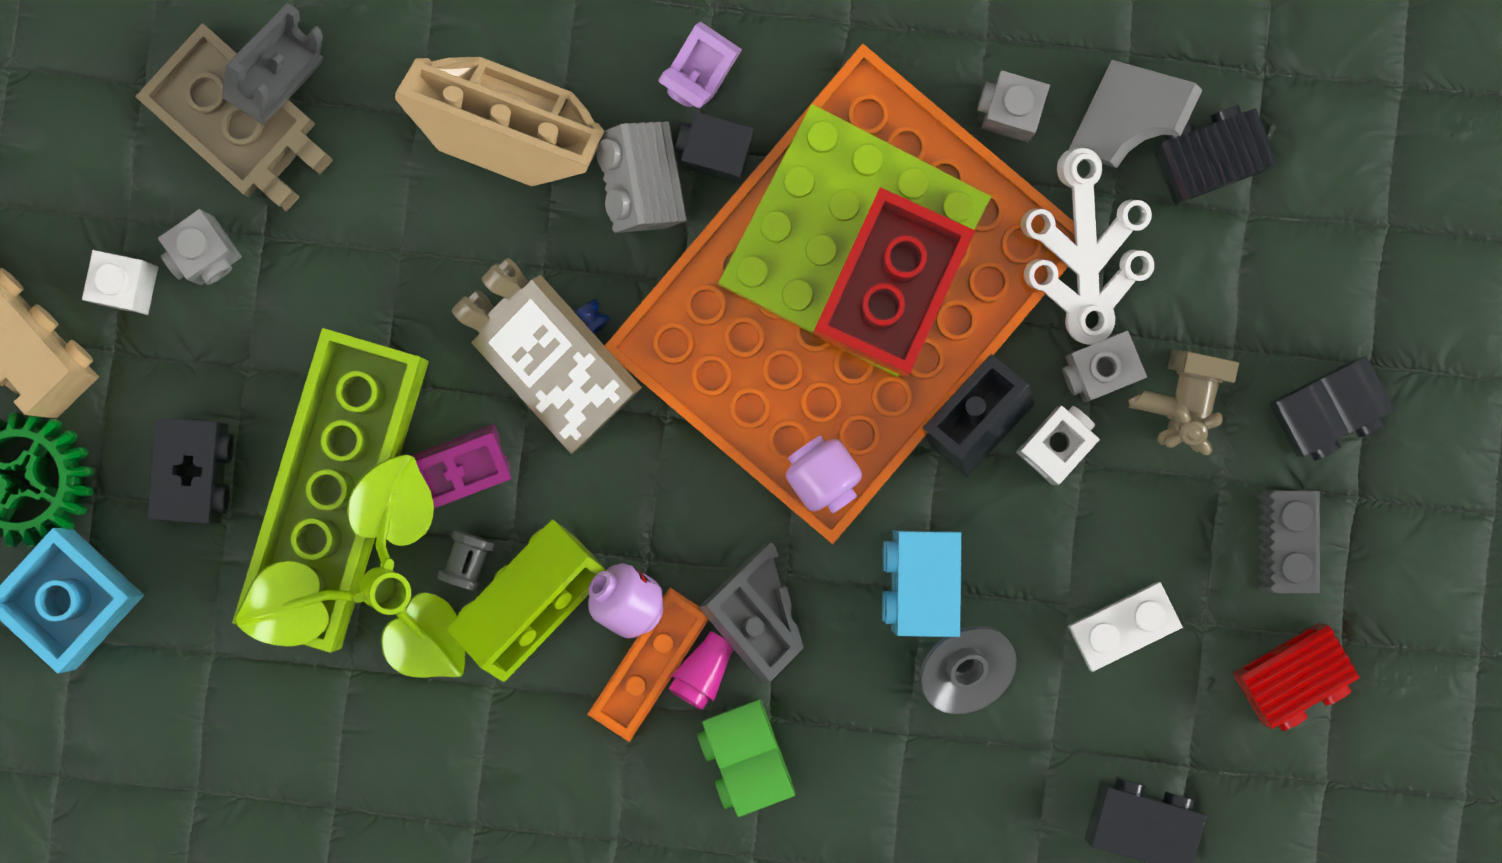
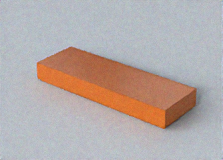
M671 587L663 597L664 610L659 623L648 633L637 637L587 714L628 742H630L671 679V675L676 671L709 620L699 609V605Z

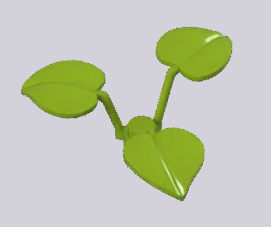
M401 455L379 463L357 482L351 492L347 505V517L350 528L358 536L364 538L377 537L376 550L381 561L380 567L373 568L365 573L360 581L359 590H324L319 592V578L310 567L296 561L276 562L263 569L252 581L236 613V625L247 635L258 641L277 646H297L314 640L327 628L329 616L326 607L321 601L346 600L356 603L364 601L368 606L382 614H395L397 618L391 620L384 627L381 636L382 653L387 663L393 669L406 676L417 678L461 677L465 666V650L447 630L458 618L454 609L447 601L435 594L423 592L411 598L410 584L405 577L393 571L394 561L390 559L386 548V540L398 546L410 545L426 534L433 519L434 505L431 491L419 471L415 458L410 455Z

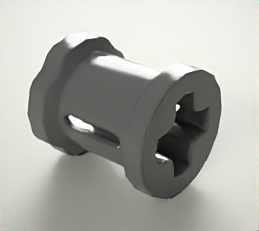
M453 530L451 538L454 540V544L445 570H439L437 578L461 588L480 592L482 584L478 580L487 553L494 551L496 544L468 533ZM471 550L465 570L462 571L467 554Z

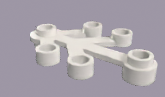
M1072 148L1064 152L1057 164V173L1061 182L1072 188L1075 244L1055 227L1053 215L1044 209L1034 208L1025 212L1021 219V229L1027 237L1039 240L1077 274L1078 294L1058 279L1057 267L1048 260L1035 259L1030 261L1024 269V280L1031 288L1042 290L1066 312V329L1074 340L1083 344L1093 345L1107 339L1113 331L1115 325L1113 308L1133 283L1145 280L1153 273L1154 260L1149 253L1141 250H1129L1121 257L1118 272L1099 292L1098 273L1133 230H1142L1148 226L1151 221L1152 212L1149 205L1144 201L1132 199L1124 201L1117 210L1115 220L1097 240L1094 184L1101 177L1102 163L1094 151L1086 148ZM1083 159L1088 161L1090 165V172L1085 178H1081L1077 173V165ZM1133 206H1137L1140 210V218L1135 224H1131L1128 220V212ZM1036 215H1041L1044 218L1045 226L1040 233L1036 234L1031 228V222ZM1139 256L1143 261V268L1138 274H1134L1130 267L1131 261ZM1043 265L1047 269L1048 276L1043 283L1038 284L1035 281L1034 273L1039 266ZM1091 311H1095L1098 315V323L1094 328L1089 329L1086 326L1085 319Z

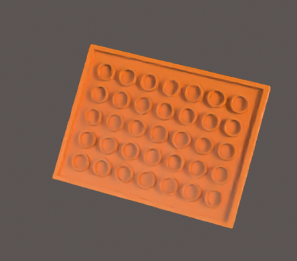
M864 44L857 49L811 104L992 196L975 228L973 238L911 373L906 378L901 375L895 377L718 285L810 106L605 345L626 370L831 544L835 543L924 438L925 433L922 427L990 354L994 355L1045 295L1042 290L1033 289L1025 282L1024 269L1026 265L1035 259L1051 261L1057 267L1058 278L1068 268L1064 262L1039 240L1029 238L1023 233L1021 219L1025 212L1034 208L1049 211L1055 219V227L1075 244L1074 221ZM1036 215L1032 219L1031 228L1036 234L1040 233L1045 226V222L1041 215ZM1041 265L1035 270L1034 278L1038 284L1043 283L1047 279L1048 272L1045 266ZM820 435L825 441L829 439L840 440L862 472L860 482L852 488L858 497L834 514H832L827 506L819 511L808 510L786 479V471L792 465L787 458Z

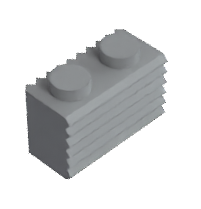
M670 122L624 123L604 131V136L599 142L596 156L602 168L601 170L605 173L603 180L607 183L605 190L608 192L605 199V207L610 220L613 222L612 230L615 233L660 230L686 222L687 218Z

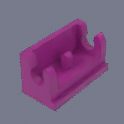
M495 423L410 455L415 458L419 471L431 491L434 508L512 478L510 475L509 459L502 451L499 442L500 436Z

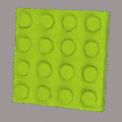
M811 104L718 285L813 334L880 187L975 230L992 196ZM857 356L858 358L884 370L885 372L895 377H899V374L892 372L884 367H881L860 356Z

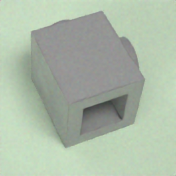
M1001 70L994 84L986 81L977 108V111L985 113L981 129L1028 143L1036 133L1050 85Z
M1128 330L1064 356L1068 366L1062 368L1066 384L1073 396L1081 395L1083 402L1093 400L1147 378Z

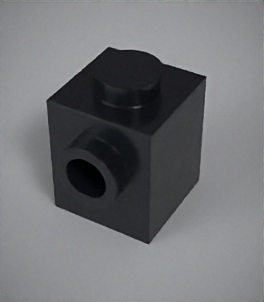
M695 111L692 124L683 122L675 152L683 154L681 159L683 168L740 184L754 138V128Z

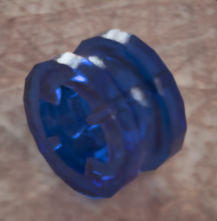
M597 299L588 302L575 311V314L594 335L611 321L608 314L602 315L599 313L600 303Z

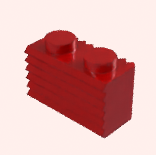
M1321 623L1312 625L1302 633L1295 635L1285 643L1278 645L1276 648L1232 673L1262 725L1270 729L1278 726L1281 731L1289 730L1305 721L1308 716L1304 710L1322 701L1327 706L1345 698L1351 693L1348 685L1360 678L1354 669V665L1350 662L1348 655L1339 643L1338 638L1334 635L1332 628Z

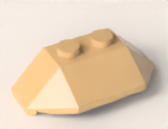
M454 57L432 62L429 58H416L395 94V100L438 151L532 187L586 173L598 149L599 142L604 136L603 128L594 122L588 110L573 92L482 57Z

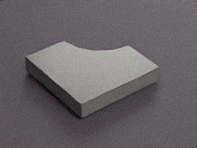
M1111 60L1069 149H1090L1099 156L1102 164L1118 168L1127 153L1144 140L1160 135L1181 136L1201 95L1202 89L1194 82Z

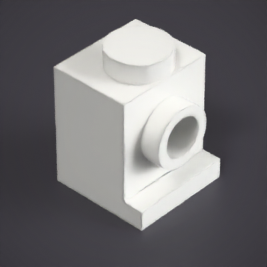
M1061 405L1052 411L1026 442L1016 450V453L1050 484L1059 485L1100 439L1091 432L1095 424L1088 416L1075 406L1067 410ZM1055 433H1061L1066 437L1067 446L1062 452H1056L1050 446V438Z

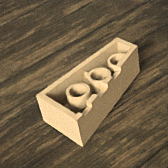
M1 268L0 386L5 385L20 395L14 403L24 415L57 419L99 378L89 366L93 359L75 341L70 340L66 343L54 331L59 325L57 321L40 305L35 304L31 307L19 295L24 290L23 286L9 272Z

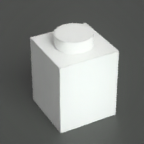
M92 250L82 300L101 306L148 315L158 266L139 259Z

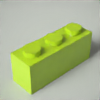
M552 519L543 529L537 531L530 538L528 545L509 565L504 566L496 573L493 581L474 601L462 608L458 618L447 630L480 668L505 682L589 595V586L593 578L599 572L607 570L574 535Z

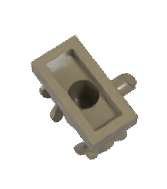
M1171 349L1167 369L1177 371L1176 374H1179L1175 397L1143 390L1128 399V408L1165 415L1170 419L1167 426L1168 429L1158 435L1157 441L1159 444L1173 448L1184 442L1190 445L1193 451L1201 452L1205 456L1210 455L1212 445L1207 440L1208 429L1221 425L1223 420L1220 413H1212L1218 386L1223 381L1235 383L1239 362Z

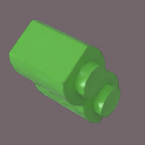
M761 698L703 719L702 723L705 730L697 733L707 762L716 759L723 778L715 780V784L725 809L734 807L737 816L740 817L795 796L796 791Z

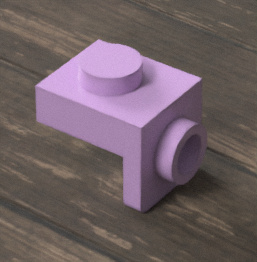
M699 22L694 26L671 67L662 73L658 81L668 88L667 93L678 103L687 107L694 105L697 108H701L714 97L742 49L704 23Z

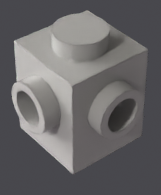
M201 209L158 238L166 249L161 258L171 273L178 280L185 277L186 280L201 286L205 283L210 285L222 279L232 270L231 265L242 258L215 217Z

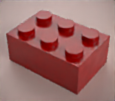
M880 187L812 335L906 378L913 369L975 230Z

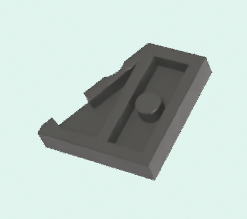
M772 542L763 544L699 606V609L762 683L771 682L804 648L798 626L791 617L792 604L787 586L781 587L774 558L779 556Z

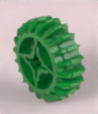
M19 412L9 413L7 423L0 418V452L15 441L25 438L34 440L30 449L23 450L17 460L11 461L0 458V538L3 536L6 547H17L21 540L27 548L36 547L40 542V538H44L52 528L58 527L72 530L75 527L72 518L68 514L69 512L76 515H84L87 511L84 504L77 501L78 496H91L94 491L90 486H81V478L89 477L95 471L92 467L79 466L78 461L86 458L89 451L84 447L71 449L78 435L74 431H66L60 434L62 422L58 419H50L44 424L43 417L29 415L25 420L22 413ZM49 453L53 456L58 468L59 485L52 482L48 475V467L52 460ZM11 471L25 472L24 477L30 481V485L38 489L22 488L23 482L17 478L18 475ZM33 498L51 503L45 512L32 520L23 522L14 519L18 510L25 509Z

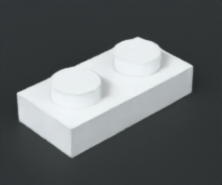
M1155 582L1068 625L1089 670L1092 672L1183 628L1161 582Z

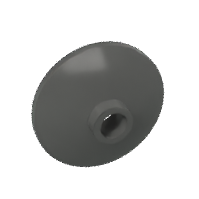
M987 626L965 627L960 629V637H943L929 651L921 667L920 686L924 696L932 706L945 713L966 714L983 709L997 700L1010 685L1017 665L1014 647L1003 633Z

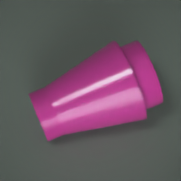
M710 631L706 639L671 675L674 681L669 690L692 706L703 710L708 701L714 702L729 658L734 649L723 637Z

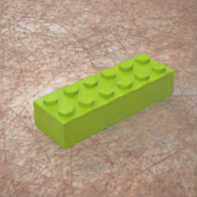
M322 328L232 621L233 624H236V613L252 581L263 569L276 562L296 561L310 567L319 578V592L324 590H359L360 581L365 574L375 538H364L352 531L347 517L348 500L357 482L369 470L383 461L401 455L429 363L428 360ZM321 601L326 607L329 616L327 628L317 638L303 645L329 653L342 649L356 602Z

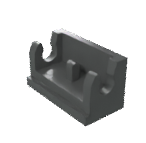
M286 3L226 65L222 98L262 125H265L315 72L324 59L320 55L323 40L320 28L315 26L308 35L302 33L298 27V22L300 21L299 10L289 3Z

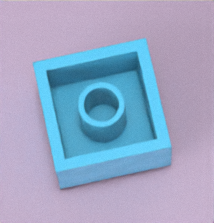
M52 528L0 585V621L59 674L76 670L143 598L144 594L74 529Z
M892 530V541H883V571L892 572L891 591H883L882 621H885V624H891V631L897 636L960 637L961 532Z

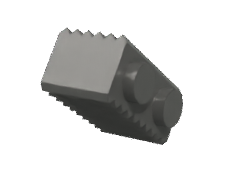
M1261 491L1256 496L1261 501L1257 505L1261 511L1257 515L1261 520L1257 525L1261 530L1257 535L1261 540L1257 545L1261 550L1257 555L1261 560L1257 565L1261 570L1257 575L1261 580L1257 587L1261 591L1270 593H1320V491Z

